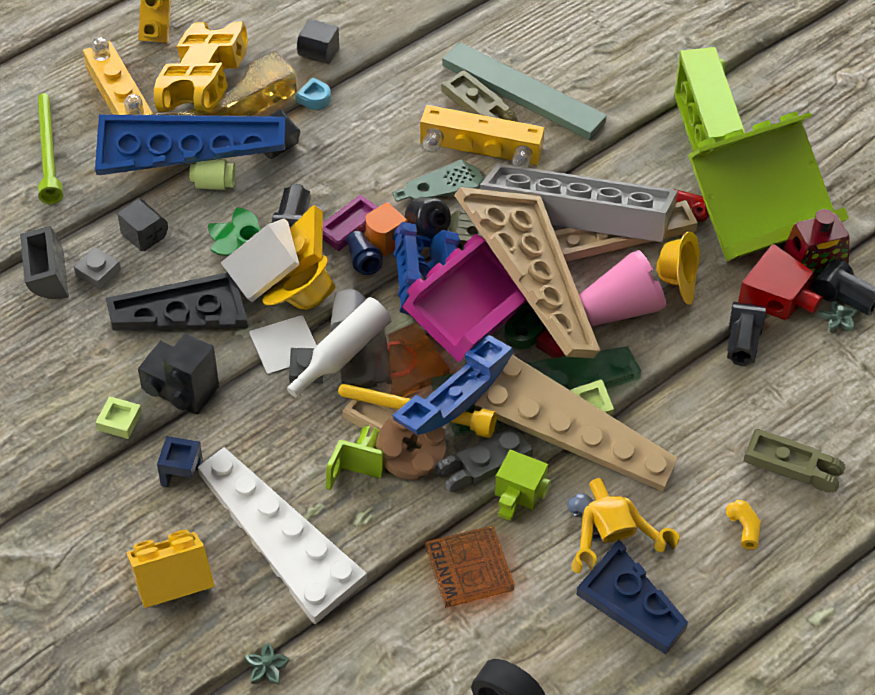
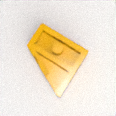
M315 205L310 207L290 228L300 265L280 281L322 260L323 211Z

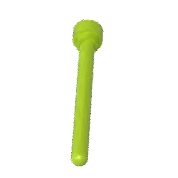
M41 93L38 96L43 179L38 184V198L45 204H56L63 199V185L56 178L50 98L48 94Z

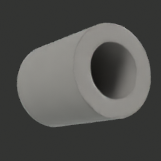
M346 289L334 296L330 332L366 300L361 293L353 289Z

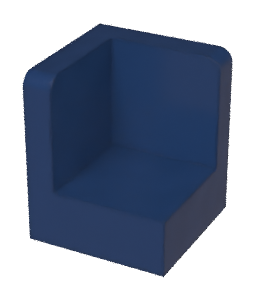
M166 436L157 462L161 486L168 487L172 475L193 477L194 471L198 470V466L203 463L201 443L199 441Z

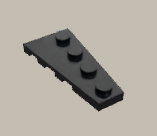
M228 272L106 298L113 331L248 328L238 286Z

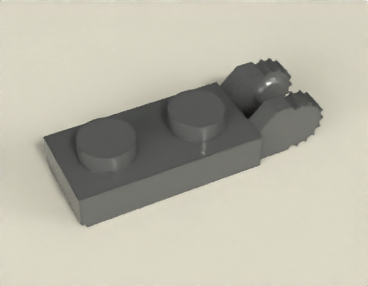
M511 426L493 435L491 438H487L456 453V455L451 454L437 463L434 470L438 476L444 477L462 469L457 474L450 476L445 484L449 492L455 493L460 489L462 490L472 484L475 486L495 476L509 450L531 457L533 448L520 431Z

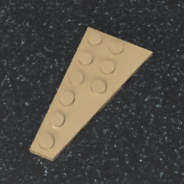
M460 187L454 196L566 357L594 358L600 352V348L541 196Z

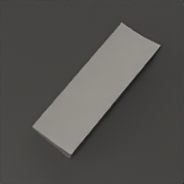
M498 163L480 184V189L541 196L550 222L554 226L662 243L678 196V190Z

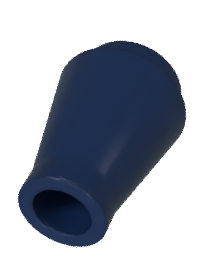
M361 231L350 233L346 242L349 246L353 268L363 275H372L378 272L383 263L382 252Z

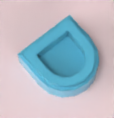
M312 77L295 94V101L312 110L323 109L331 102V90L327 84Z

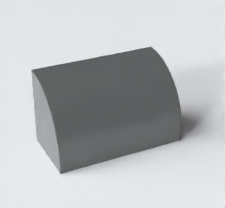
M47 226L20 234L24 280L28 289L32 293L48 299L69 297L64 250L52 227Z

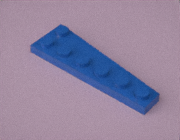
M99 114L95 172L96 175H106L285 150L286 119L285 117Z

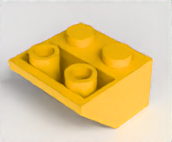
M188 530L176 531L168 535V540L154 543V540L143 541L133 546L134 550L126 552L144 608L215 587L205 547L195 532L189 533Z

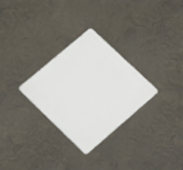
M303 315L249 331L267 374L290 367L291 348H315L317 346Z

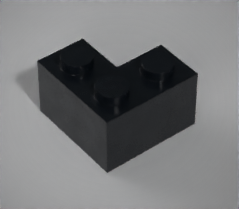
M184 333L175 346L160 340L138 367L141 388L147 394L153 397L159 396L171 402L176 408L188 410L197 415L219 388L214 346L187 333Z

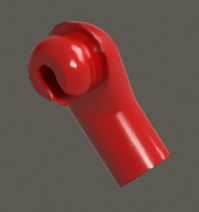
M678 190L677 202L686 200L697 222H703L709 218L710 215L703 196Z

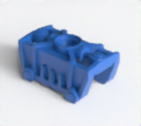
M400 223L392 236V239L395 240L393 255L397 259L399 280L397 296L400 297L401 301L400 313L410 315L402 307L410 296L407 293L408 288L417 279H422L421 275L426 280V275L436 264L441 263L443 266L446 264L445 260L460 242L458 233L442 230L430 239L425 236L416 235V224ZM424 247L430 248L431 261L428 264L425 263L424 256L420 255Z

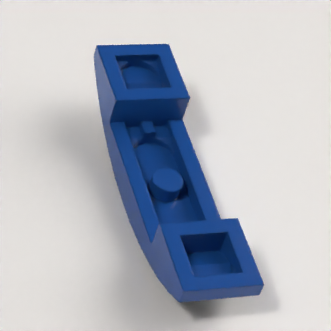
M489 334L486 335L465 353L467 362L465 366L426 399L418 395L414 396L392 415L393 420L416 435L425 434L446 425L470 408L488 390L513 354V349Z

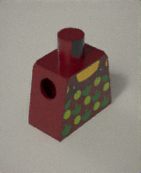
M821 209L816 212L815 218L794 224L783 251L811 269L813 276L819 275L833 259H840L849 264L850 237L838 215L830 210Z

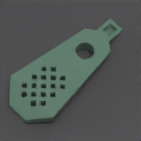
M461 159L409 181L406 188L392 193L396 202L408 198L414 200L420 197L454 196L460 187L479 189L484 179L478 168ZM420 189H427L428 191H426V192H421V191H419V190H420Z

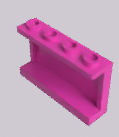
M477 233L466 242L463 251L459 248L455 249L445 260L446 264L444 266L441 263L436 264L426 275L427 279L425 281L421 278L417 279L408 288L407 293L410 296L402 306L459 363L465 358L466 352L486 335L489 334L491 336L528 302L486 240Z

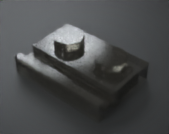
M385 328L340 369L342 384L366 389L378 387L377 384L387 382V385L392 384Z

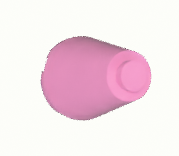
M640 250L630 253L579 294L591 327L658 312L666 307L665 295L659 280H654L650 273L653 271V268Z

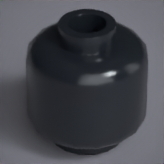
M420 197L410 202L405 210L404 217L407 219V223L416 224V235L432 239L442 230L448 231L450 227V209L440 199Z

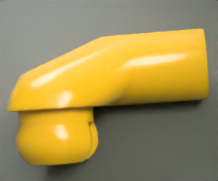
M736 500L729 503L726 507L727 517L733 522L739 520L743 526L741 546L748 550L757 549L759 546L761 520L748 502Z

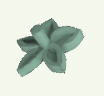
M833 301L830 311L823 310L817 314L820 318L829 320V332L834 331L839 326L844 330L854 331L853 318L856 310L853 308L840 306Z
M269 642L262 647L261 656L256 654L245 656L247 663L256 667L251 673V684L260 681L266 675L268 681L279 685L280 674L278 670L284 668L290 661L288 657L282 654L274 655L273 648Z

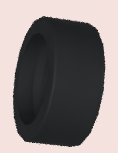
M495 658L486 662L471 685L473 695H545L542 687L529 673L513 663Z

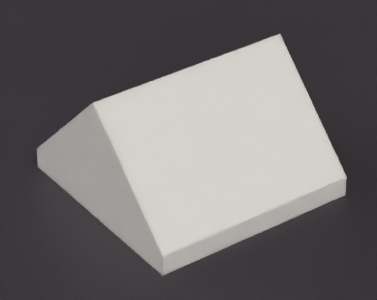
M285 219L267 224L221 262L243 294L251 302L300 265L290 227Z

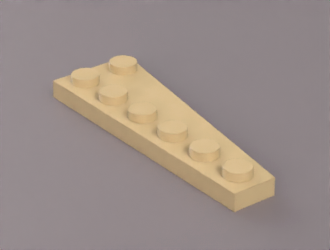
M514 355L511 356L503 371L488 390L476 401L474 406L476 411H480L482 408L496 411L497 420L662 492L677 461V457Z

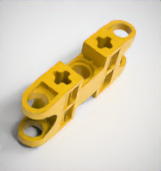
M243 21L230 23L225 28L219 30H209L206 22H195L188 28L177 45L180 64H165L156 79L154 102L158 112H170L185 103H194L197 112H210L219 103L228 87L224 69H238L246 55L248 34Z

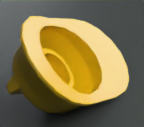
M686 232L682 239L669 241L663 245L656 266L657 274L664 283L679 286L682 299L687 305L692 304L694 300L696 275L700 262L699 242L693 232Z
M322 255L321 261L276 284L263 297V304L269 306L287 301L296 308L305 310L321 304L336 288L335 283L325 269L328 263L327 256Z

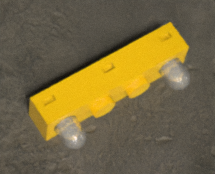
M103 37L95 38L91 43V47L83 50L85 66L112 114L154 115L111 41H107Z
M426 105L420 121V143H423L424 149L430 153L437 152L440 147L512 160L514 167L527 168L529 164H539L544 146L545 127Z

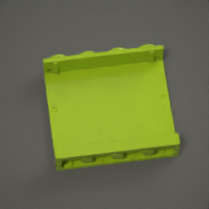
M798 111L791 112L780 117L781 122L771 124L770 120H766L753 125V131L743 133L742 129H738L725 134V140L715 142L714 138L706 139L697 143L698 148L688 155L726 262L769 248L772 244L778 245L786 242L794 224L815 218L816 212L821 209L832 211L838 215L841 222L849 219L845 207L834 210L804 129L803 122L812 117L811 112L800 116Z

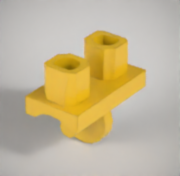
M140 0L138 40L169 43L171 0Z

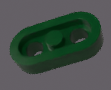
M529 302L519 309L505 325V340L511 347L516 349L530 348L536 343V338L547 329Z

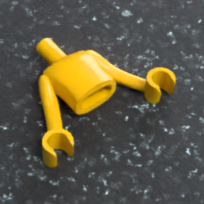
M601 478L590 481L589 486L596 500L586 506L583 512L580 550L576 553L571 564V568L575 573L581 572L583 568L581 561L587 563L590 570L596 564V554L591 550L593 524L596 526L604 543H612L618 541V539L624 540L629 538L639 528L655 541L654 548L657 552L665 550V541L671 545L672 549L676 548L680 539L677 531L672 528H664L658 532L639 514L630 499L623 498L622 496H609Z

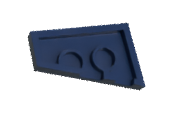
M618 539L577 587L576 595L666 655L686 631L688 621L663 591L656 589L646 577L644 568L639 562L635 563L626 552L627 548Z

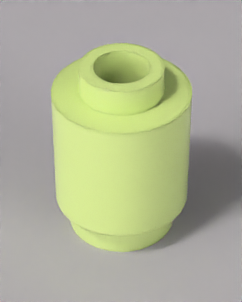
M227 159L196 162V164L190 165V182H195L196 189L226 190L227 187L234 188L236 165L235 163H228Z

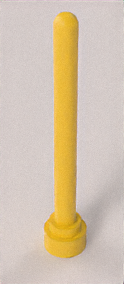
M342 384L338 388V393L342 397L399 410L411 400L348 384ZM483 408L480 411L475 410L473 413L465 411L451 422L469 426L470 430L475 431L476 435L491 438L496 426L497 412Z

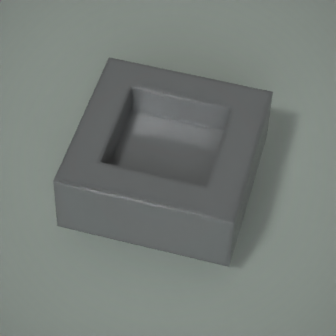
M291 348L290 383L297 379L309 366L314 348ZM323 375L312 383H323Z

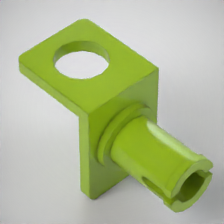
M370 426L363 427L356 443L339 440L326 467V489H332L342 468L381 478L383 474L384 452L376 449V439L380 432L377 428L373 427L370 436L367 437Z

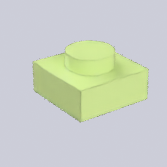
M602 380L570 390L608 415L613 414L614 408Z
M109 396L95 422L97 430L129 439L142 414L141 405Z

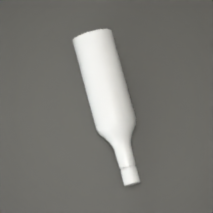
M367 298L314 348L309 366L287 387L288 392L296 398L318 377L325 374H333L342 369L391 322V316L384 306L374 298Z

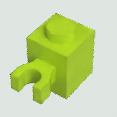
M509 450L496 474L495 495L501 497L498 502V506H501L498 511V517L511 521L518 504L533 510L539 498L545 499L551 485V480L547 478V463Z

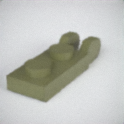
M465 70L441 84V91L468 113L497 118L494 116L497 114L500 119L518 122L517 115L510 107L504 104V100Z
M760 429L754 430L743 462L807 484L811 483L816 489L829 493L836 492L839 487V481L835 476L842 475L845 470L844 462L838 458L821 453L819 449Z

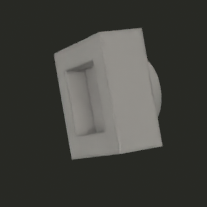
M96 247L74 266L76 276L98 289H101L121 270L117 259Z

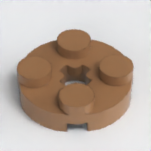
M391 417L383 424L377 436L376 449L384 452L383 465L391 474L406 480H416L420 476L430 475L435 472V466L444 458L446 451L445 431L443 427H440L434 431L416 435ZM413 440L419 446V449L415 448L413 452H409L406 450L407 444L402 441Z

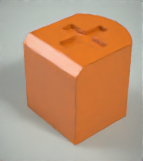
M386 202L365 216L366 238L382 252L383 256H387L395 251V240L392 239V236L401 222L407 223V219L391 204Z

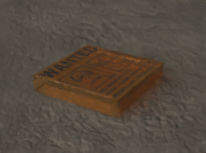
M493 525L425 542V549L445 608L514 591L515 584Z

